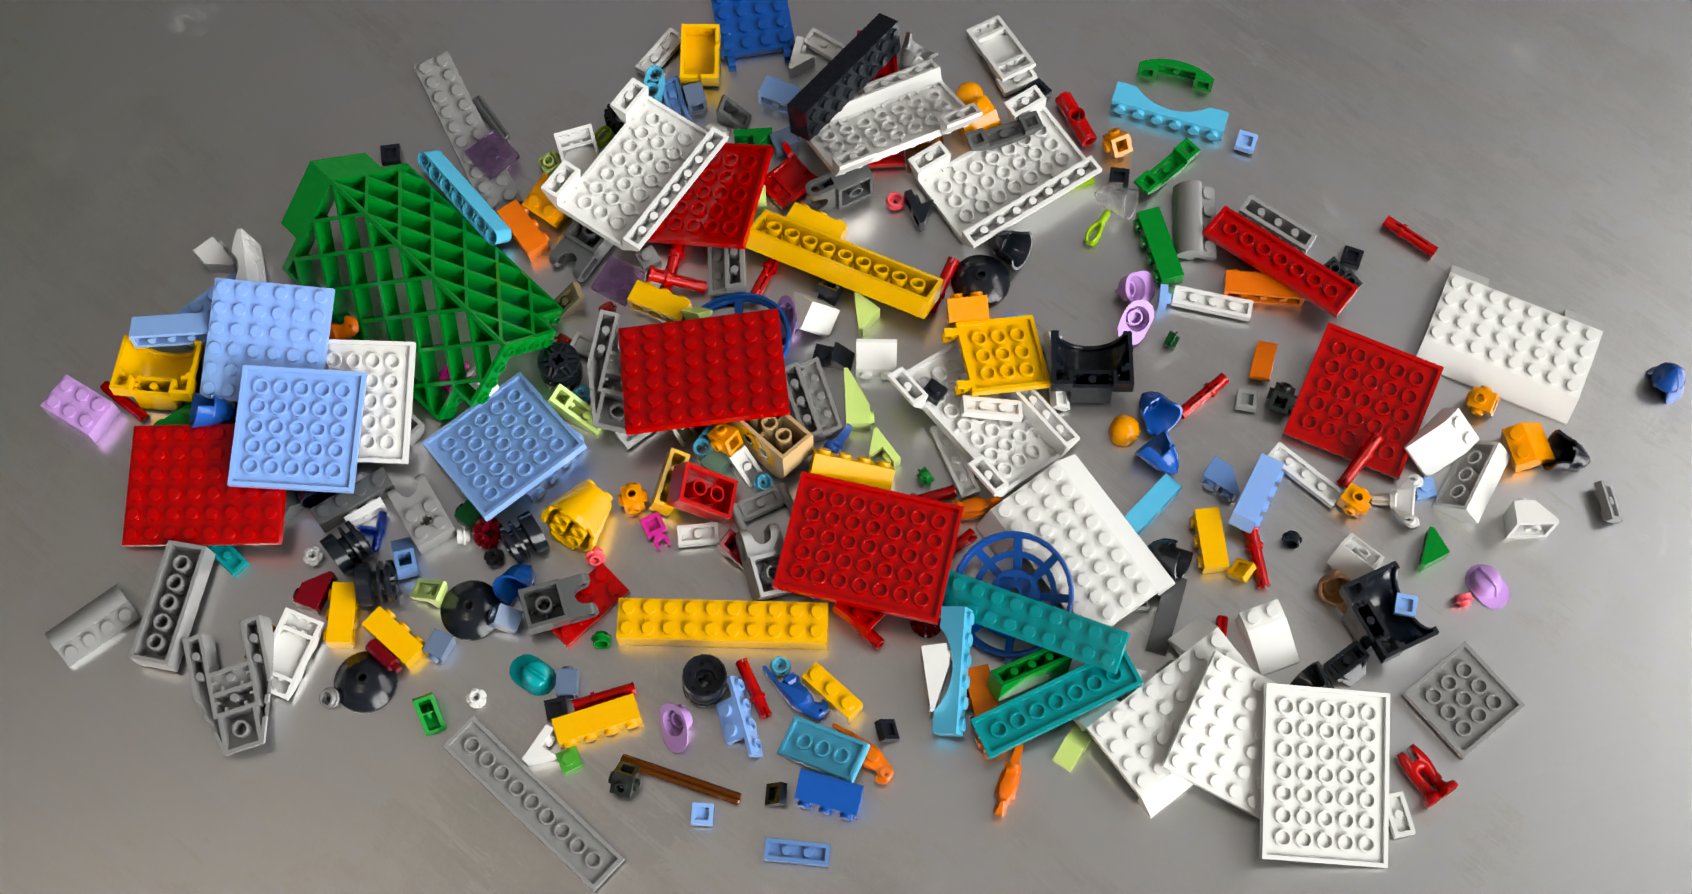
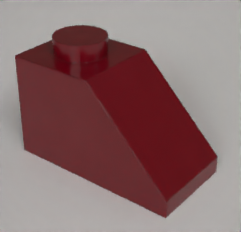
M328 571L302 582L293 594V602L298 608L320 616L328 601L329 589H332L333 582H337L338 578L334 572Z

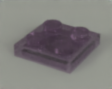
M496 129L465 151L466 156L489 180L520 158L518 152Z
M611 255L591 285V289L626 307L628 304L627 298L636 281H643L646 275L645 272Z

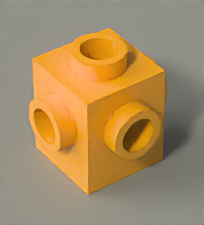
M1120 128L1110 129L1108 133L1102 135L1104 141L1102 142V147L1115 158L1122 157L1133 151L1129 133Z
M1474 386L1473 390L1468 392L1465 402H1467V406L1472 414L1477 416L1484 414L1493 417L1500 398L1489 387L1481 386L1479 388Z
M717 424L707 434L711 442L710 446L715 451H720L728 456H731L744 443L739 430L732 424Z
M631 482L620 487L621 494H618V501L620 507L624 506L626 514L646 511L645 502H648L646 489L642 490L641 483Z
M1351 482L1336 505L1341 507L1347 515L1358 518L1361 513L1365 515L1371 507L1369 501L1372 496L1365 488L1358 487Z

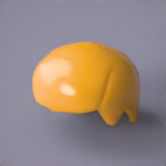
M966 82L959 86L955 95L965 105H968L983 97L984 93L982 88L975 82Z
M1127 414L1115 417L1108 428L1109 439L1120 447L1133 445L1140 432L1139 422Z

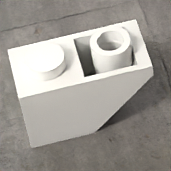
M212 236L193 250L209 272L237 274V259L232 253L228 255L225 252L228 249L221 240L217 242Z

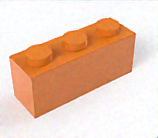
M516 199L496 211L499 217L508 225L512 238L530 262L550 251L549 237L545 232H540L538 229L540 226L535 218L531 219L528 216V209L520 205Z

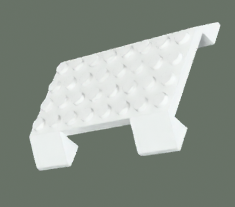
M929 59L867 83L855 95L853 100L849 101L842 111L838 112L831 122L820 130L818 135L814 136L810 141L806 140V142L836 177L869 163L879 161L887 156L897 154L900 151L913 148L918 144L931 141L936 137L949 134L962 127H967L977 122L983 113L975 103L965 105L942 81L940 67L933 59Z
M633 77L610 104V107L624 123V126L582 176L579 168L563 160L542 185L541 190L559 211L618 248L640 251L726 143L729 136L715 127H712L707 132L648 95L649 87Z
M1036 84L1006 101L1004 107L1011 122L1018 120L1020 115L1037 111L1043 124V128L1038 132L1003 147L984 151L970 150L951 162V154L941 141L934 143L908 159L919 187L929 200H934V207L961 243L967 246L977 247L1103 170L1092 155L1087 158L1083 155L1045 106L1046 97Z
M1451 265L1444 288L1416 356L1444 367L1441 374L1444 378L1472 389L1474 386L1479 388L1481 386L1489 387L1492 389V392L1499 395L1500 400L1566 426L1580 398L1604 332L1603 323L1565 309L1563 314L1559 315L1488 287V278Z
M957 339L954 343L910 369L905 370L903 367H900L886 377L913 407L922 409L970 461L967 467L994 496L1003 497L1062 458L1080 440V437L1035 389L979 395V397L1022 401L1023 419L1021 422L963 417L961 398L963 395L971 396V392L968 391L965 394L955 396L954 386H957L956 380H967ZM931 378L948 388L947 394L937 406L927 400L928 394L923 390Z
M1076 454L1056 461L990 509L976 526L984 538L1004 531H1019L1030 533L1050 543L1061 554L1072 575L1074 585L1072 613L1109 626L1115 625L1157 594L1159 596L1176 584ZM1014 538L998 540L989 545L996 554L1013 551ZM1022 539L1023 552L1035 555L1043 562L1052 555L1042 545L1031 540ZM1028 560L1035 570L1039 568L1037 564ZM1057 561L1050 568L1056 581L1057 594H1068L1066 575L1062 566ZM1044 574L1041 578L1051 590L1048 578ZM1061 603L1064 607L1063 610H1067L1068 603Z
M1201 615L1167 640L1180 657L1121 702L1114 699L1073 719L1082 732L1086 730L1131 786L1140 798L1137 802L1150 818L1193 785L1162 768L1161 765L1213 652L1218 651L1253 670L1219 627Z

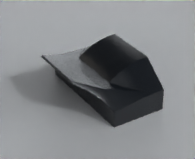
M1356 639L1324 663L1323 667L1337 682H1343L1350 687L1367 674L1366 664L1370 654Z

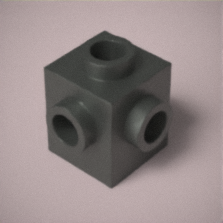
M1276 382L1275 387H1270L1266 398L1270 399L1267 408L1287 414L1289 407L1293 408L1297 400V396L1294 395L1296 388H1293L1291 384L1286 382Z
M620 760L614 771L610 773L608 783L611 784L609 792L619 797L630 799L633 792H637L640 787L641 779H638L640 766Z

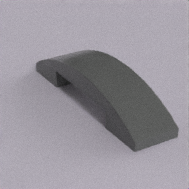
M1037 111L1018 116L1016 121L985 131L982 127L966 132L964 136L971 151H984L1020 141L1041 130L1043 124Z
M1171 575L1170 577L1176 584L1161 594L1145 651L1162 656L1167 654L1170 644L1167 640L1172 637L1187 579L1182 578L1180 581H1177Z

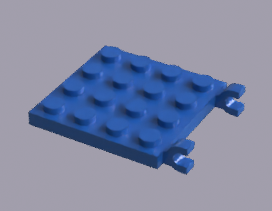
M711 0L715 24H720L721 61L727 60L729 72L737 71L736 58L782 51L785 63H790L791 50L794 48L795 39L787 0Z

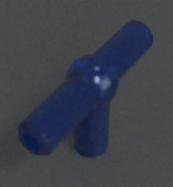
M385 511L378 513L376 527L359 526L363 534L374 535L371 545L373 552L379 551L381 539L385 533L384 525L387 516Z

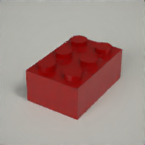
M686 461L675 465L673 468L666 505L713 522L721 523L731 520L738 481Z

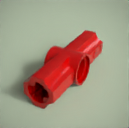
M1065 91L1055 98V102L1067 121V127L1074 132L1081 146L1087 147L1092 145L1097 140V136L1085 118V111L1078 106L1070 92Z

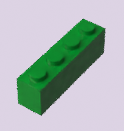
M1160 207L1137 212L1133 225L1135 231H1138L1140 234L1141 248H1145L1146 262L1152 267L1154 282H1157L1159 288L1161 284L1172 286L1182 283L1184 272Z
M1044 648L991 670L987 687L999 702L1067 673L1072 658Z

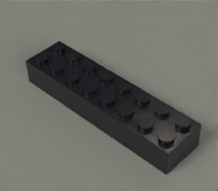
M879 13L787 104L792 134L807 141L818 135L820 130L830 123L832 118L838 112H841L843 107L853 100L855 95L899 53L901 45L897 20Z

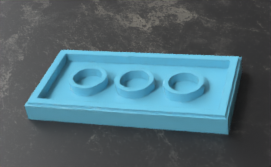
M795 715L777 754L835 778L854 783L871 745L865 741Z

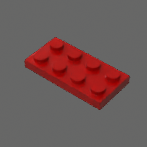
M603 563L588 574L590 577L589 586L577 592L575 596L576 600L580 603H595L599 608V614L594 618L551 630L567 648L618 604L619 598H625L630 594L627 587Z

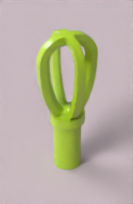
M602 126L595 132L594 136L597 141L604 133L609 131L606 136L597 142L598 148L613 139L614 133L610 127Z
M1104 210L1100 218L1087 229L1084 238L1086 244L1090 246L1097 244L1102 229L1111 215L1110 211ZM1098 227L1099 230L1095 238L1089 240L1090 234Z

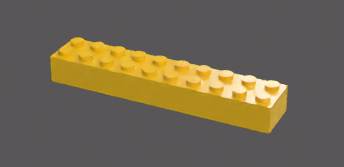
M767 209L762 212L750 228L746 248L916 317L925 319L940 298L943 279Z
M619 598L616 639L618 645L828 650L829 606L826 602Z

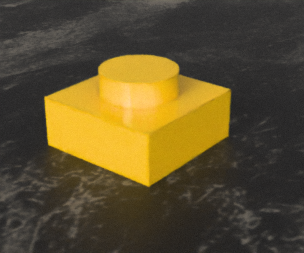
M1237 558L1226 573L1230 579L1246 583L1256 570L1254 562Z

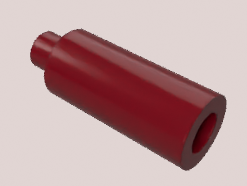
M374 638L367 643L365 650L388 671L393 670L395 673H399L402 670V666L399 665L400 660L380 641Z

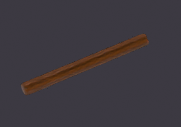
M623 754L620 759L621 761L640 766L641 773L739 805L741 801V793L627 754Z

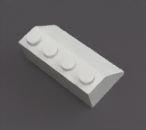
M1478 440L1467 453L1454 461L1432 506L1461 522L1479 523L1511 457L1500 442Z

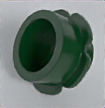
M1170 330L1163 345L1167 346L1168 349L1171 347L1175 348L1180 339L1177 336L1178 332L1176 331L1175 333Z

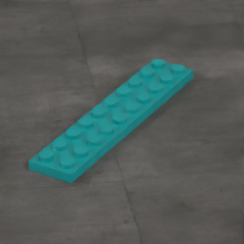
M952 570L949 572L942 606H966L973 610L975 624L1117 674L1130 636L1129 632Z

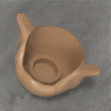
M1329 571L1318 581L1317 592L1323 601L1337 606L1341 613L1347 612L1345 602L1338 590L1342 585L1350 582V579L1340 573V571Z

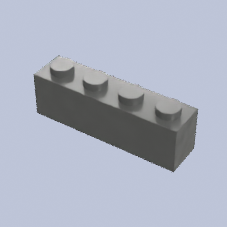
M382 467L357 481L354 494L337 493L310 510L324 533H327L346 522L344 517L350 511L365 506L369 500L380 497L384 500L388 497L387 492L395 487Z

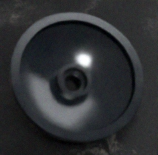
M973 255L959 262L951 278V287L954 294L962 293L963 297H970L971 292L982 291L983 295H987L988 308H992L1000 304L1007 296L1010 288V276L1006 267L996 258L988 255ZM983 274L985 277L980 278L978 275Z
M478 580L465 581L451 588L445 595L440 609L441 620L446 630L454 637L464 641L480 640L496 630V628L488 626L490 619L487 616L491 607L502 602L495 596L491 585ZM470 603L473 604V607H472V608H470V609H467V608H466V606H467L468 604H470Z
M367 651L348 657L339 666L334 678V688L339 693V701L344 707L357 713H371L383 708L393 698L398 685L397 673L393 670L388 671ZM362 675H366L364 681L359 680Z

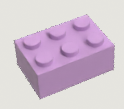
M67 374L64 375L40 405L48 415L95 444L121 412L113 402Z

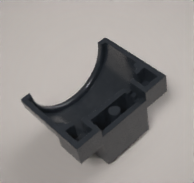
M1059 330L1051 331V391H1069L1070 403H1110L1112 392H1133L1134 366L1131 331H1123V334L1115 341L1098 346L1075 345L1065 341L1060 336Z
M1396 561L1342 585L1338 590L1348 607L1342 619L1354 639H1357L1367 652L1373 649L1381 664L1439 634L1436 626L1429 628L1421 624L1416 618L1393 614L1396 593H1401L1398 585V571L1400 567Z

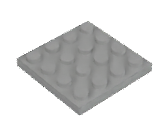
M1463 642L1402 694L1461 759L1525 706L1466 642Z

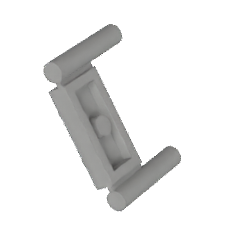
M781 482L777 486L734 503L732 516L739 531L748 530L744 521H751L784 506L783 504H786L791 514L794 502L785 483Z

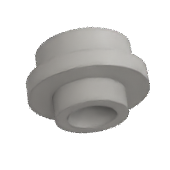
M333 687L325 688L319 695L320 704L328 709L335 708L339 703V693Z

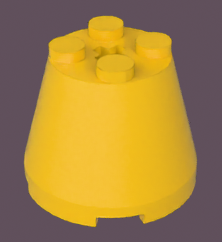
M586 479L547 505L541 513V521L546 522L551 529L548 533L560 544L570 550L577 548L587 553L597 544L611 510V500L613 498L608 492L598 488L592 480Z

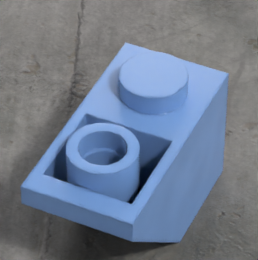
M1215 456L1202 474L1200 483L1207 490L1220 494L1223 500L1231 501L1235 504L1240 492L1233 466Z
M411 537L390 541L399 580L419 576Z

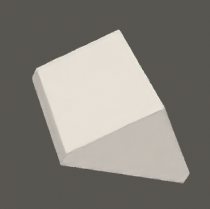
M794 292L793 297L798 329L828 337L840 310L824 300Z

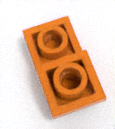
M1258 340L1249 378L1270 381L1278 344Z

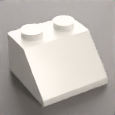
M856 339V377L862 379L880 377L887 380V375L896 370L897 339Z
M1527 498L1515 499L1503 514L1506 538L1548 537L1559 524V519L1536 500H1528Z
M1351 532L1326 563L1330 565L1332 570L1340 571V573L1346 575L1352 581L1376 570L1385 557Z

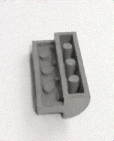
M1199 180L1183 181L1173 187L1174 248L1178 258L1192 261L1196 257L1214 261L1217 258L1216 244L1205 238L1203 231L1216 216L1215 188L1203 186L1202 181Z
M1249 194L1239 209L1238 214L1307 255L1317 237V234L1252 194Z
M707 247L710 297L745 293V249Z
M815 357L800 364L797 361L785 366L788 396L797 421L813 434V443L827 440V436L842 431L844 426L819 358Z
M116 584L47 631L45 636L54 650L59 653L68 667H70L140 619L141 616L119 585Z

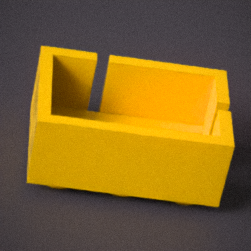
M681 24V86L691 82H701L702 86L719 87L720 24Z

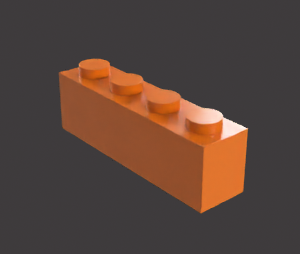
M1239 269L1226 270L1223 277V295L1253 300L1254 303L1302 307L1304 302L1303 297L1259 271L1246 272Z
M988 664L970 667L968 671L970 686L967 689L968 709H971L973 714L970 719L999 706L997 699L987 687L990 675ZM975 737L977 749H981L982 754L986 755L979 738Z

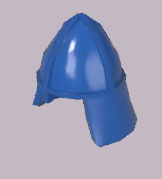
M1664 362L1646 371L1647 374H1653V386L1666 392V404L1674 403L1681 398L1685 384V370L1683 367L1676 363Z
M1149 391L1141 394L1139 401L1140 414L1150 435L1156 436L1165 429L1169 431L1179 422L1183 414L1181 405L1171 401L1159 392Z
M194 393L190 409L189 426L192 429L229 422L236 416L233 406L218 395L210 394L212 399H209L201 394Z
M1167 429L1145 443L1134 454L1158 471L1167 474L1178 473V452Z
M522 563L513 565L494 580L493 591L500 602L510 606L517 597L519 589L535 585L536 577L532 566Z

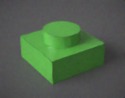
M576 746L555 754L564 775L584 767Z

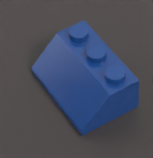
M801 768L794 800L800 808L810 810V807L819 809L818 812L821 814L831 815L833 813L840 815V819L852 821V819L857 820L864 797V786Z

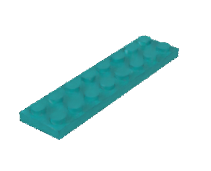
M1125 650L1117 674L1085 664L970 719V722L990 760L1141 687L1143 681Z

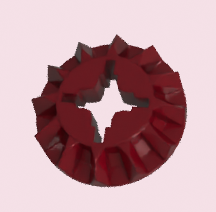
M483 517L480 518L473 527L472 535L474 542L483 549L497 547V544L501 541L498 527L502 524L494 517L488 522ZM488 530H491V531L494 532V533H492V535H489V536H488V535H485V534H482V532H485V531H488Z
M941 613L938 625L929 623L927 629H925L924 622L910 619L911 629L919 637H935L942 630L940 628Z

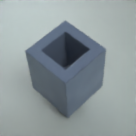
M691 82L682 86L690 115L708 111L707 100L701 82Z
M790 126L769 134L770 145L777 159L786 156L782 149L783 142H787L793 152L798 151L800 139L791 133Z
M499 603L491 607L487 618L490 619L488 626L512 634L518 629L523 611Z
M435 628L424 646L423 652L427 656L426 659L430 662L445 664L457 642L453 636Z
M563 666L562 669H556L555 694L557 698L565 696L566 699L579 698L580 673L578 669H575L573 666Z

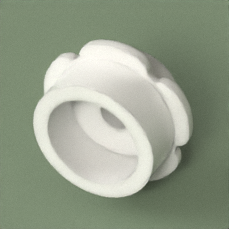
M463 525L462 528H457V543L466 545V542H470V529H466V526Z
M309 547L304 551L303 561L305 564L317 566L322 562L323 553L319 547Z
M473 688L466 695V702L469 703L471 708H480L486 703V692L483 689Z

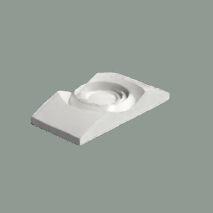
M999 15L966 30V34L974 49L984 58L992 74L1000 81L1004 82L1036 67L1034 60Z
M587 124L554 133L561 161L566 160L579 168L582 176L600 155L592 125Z
M237 229L231 251L237 258L235 280L267 282L262 245L243 229Z
M287 607L285 608L273 633L274 658L271 694L289 701L302 680L309 658L318 646L324 622Z

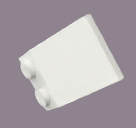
M1443 407L1410 440L1404 449L1423 476L1430 477L1467 453L1478 442L1479 437L1459 408Z
M1278 599L1239 612L1235 621L1259 674L1265 676L1300 662L1287 618Z
M947 643L921 646L920 661L929 719L933 718L949 668H952L951 649H947Z

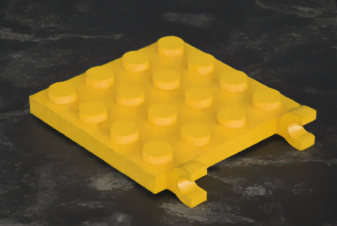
M1033 315L956 322L954 328H943L944 334L941 335L942 343H948L955 339L958 340L967 380H956L957 386H954L955 396L965 394L968 391L971 392V396L1050 388L1051 381Z

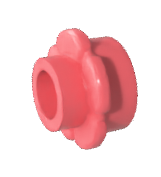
M892 192L888 195L885 202L890 210L895 211L896 209L900 210L903 208L905 200L900 193Z
M594 547L591 551H588L585 557V561L593 566L600 565L606 559L603 550L599 547Z
M1471 592L1455 595L1454 604H1459V608L1472 605L1471 600L1475 598H1472Z

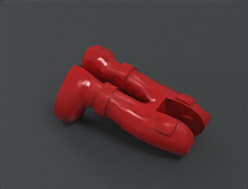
M1414 744L1407 748L1410 756L1414 759L1413 763L1404 752L1396 755L1402 770L1416 786L1419 793H1423V804L1427 809L1445 798L1459 786L1455 780L1448 782L1442 780L1443 777L1437 772L1427 755ZM1420 771L1423 772V774L1428 778L1429 782L1432 784V786L1435 787L1437 791H1434L1430 787L1431 785L1425 780Z

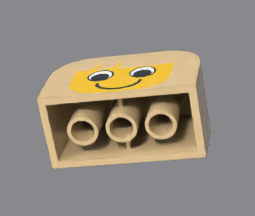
M791 415L728 423V425L732 424L739 430L744 442L743 444L751 455L780 479H783L813 453V434Z

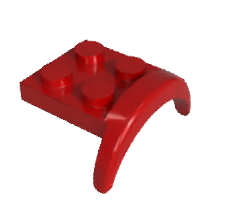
M787 142L782 143V149L787 159L770 171L764 181L766 194L782 211L805 194L806 184L817 178L799 160Z
M837 603L833 608L835 614L865 636L886 615L885 613Z

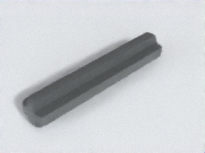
M479 95L473 98L472 101L477 110L500 141L508 140L510 137L509 133L483 98Z

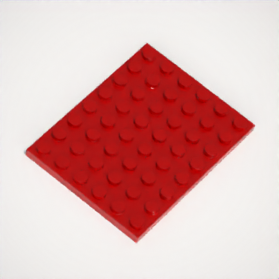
M778 308L618 328L626 435L791 415Z
M216 424L192 429L189 425L134 426L122 546H166L168 540L202 546L282 545L287 490L229 487L227 485L235 424Z
M802 471L773 582V589L938 625L964 506Z

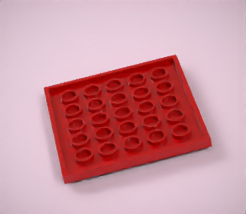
M725 143L647 242L745 249L773 154L772 146Z
M1328 322L1283 434L1352 461L1360 451L1358 450L1359 447H1363L1372 435V432H1374L1384 440L1374 451L1372 459L1369 458L1364 467L1399 480L1409 456L1404 447L1418 433L1444 367Z

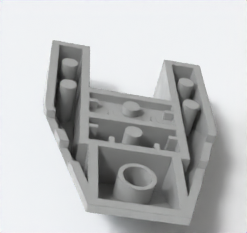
M600 309L587 362L593 427L626 434L620 352L612 351L620 313Z
M259 614L240 620L247 661L220 670L214 637L200 633L182 639L194 702L200 707L204 720L209 723L214 732L212 734L225 756L265 744L273 677L274 634L271 619Z

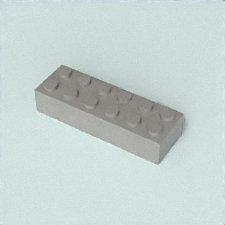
M168 540L129 656L138 665L178 672L184 654L182 639L190 636L216 556L207 546Z

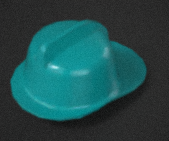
M523 654L512 661L509 674L517 685L537 696L548 694L554 689L556 673L550 665L531 654Z

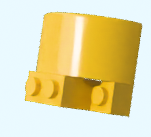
M124 335L109 389L113 395L134 397L141 408L168 411L181 408L183 401L192 402L197 388L195 379L204 349L202 341L195 340V349L191 352L172 354L149 347L135 348L129 335Z

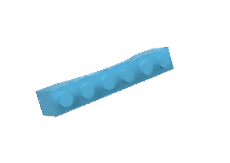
M1120 81L1117 83L1110 110L1118 114H1127L1136 119L1148 120L1154 124H1162L1174 130L1179 129L1192 135H1200L1210 140L1221 141L1229 112L1212 107L1192 112L1170 110L1149 100L1137 86Z
M966 606L941 607L940 628L946 635L951 648L953 671L947 693L933 714L932 733L939 736L964 737V731L967 729L965 713L969 705L967 689L970 686L968 671L972 662L970 655V646L973 644L971 629L975 618L973 610Z

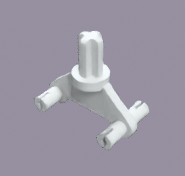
M1412 474L1391 494L1374 492L1371 502L1373 505L1390 506L1409 528H1417L1420 522L1413 515L1416 487L1423 486V479L1420 475Z

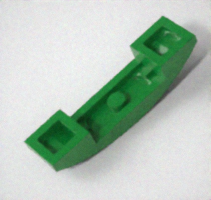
M1171 59L1141 61L1137 71V75L1155 79L1156 74L1159 73L1193 81L1192 88L1211 92L1214 79L1205 71L1191 64Z
M1186 138L1173 149L1170 155L1150 171L1146 170L1133 183L1145 194L1149 195L1179 174L1199 154L1201 149Z

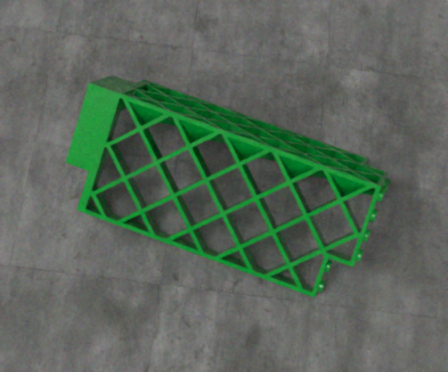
M366 153L310 161L281 222L296 238L282 270L300 286L321 287L315 280L311 260L320 258L325 288L335 289L332 318L338 324L344 323L345 316H351L347 312L343 290L352 289L358 317L356 319L359 323V332L352 336L354 340L379 341L376 322L385 321L388 340L406 342L402 319L411 318L417 346L416 353L419 356L423 381H419L414 377L413 397L438 421L452 418L457 412L456 408L463 399L471 407L486 403L491 390L498 383L497 379L506 369V363L510 357L547 348L553 342L552 338L556 333L551 326H555L560 322V316L564 309L496 245L487 243L470 222L409 164L403 163L380 167ZM335 201L337 216L329 217L328 213ZM355 217H365L370 242L368 247H361ZM339 220L344 250L335 251L330 221ZM316 240L319 253L310 255L309 252ZM388 248H398L403 273L402 278L393 277ZM362 252H372L377 281H367ZM338 255L346 256L351 284L342 285L337 261ZM421 280H432L437 309H426ZM396 283H405L410 312L400 313L395 288ZM378 286L384 315L374 316L369 287ZM465 311L471 341L460 342L455 312ZM438 314L443 344L433 345L428 316ZM499 344L501 347L493 361H491L489 345ZM472 347L477 376H466L461 348ZM445 350L450 375L448 379H440L435 356V351ZM479 382L480 385L475 390L469 383ZM451 385L452 390L444 403L441 386Z

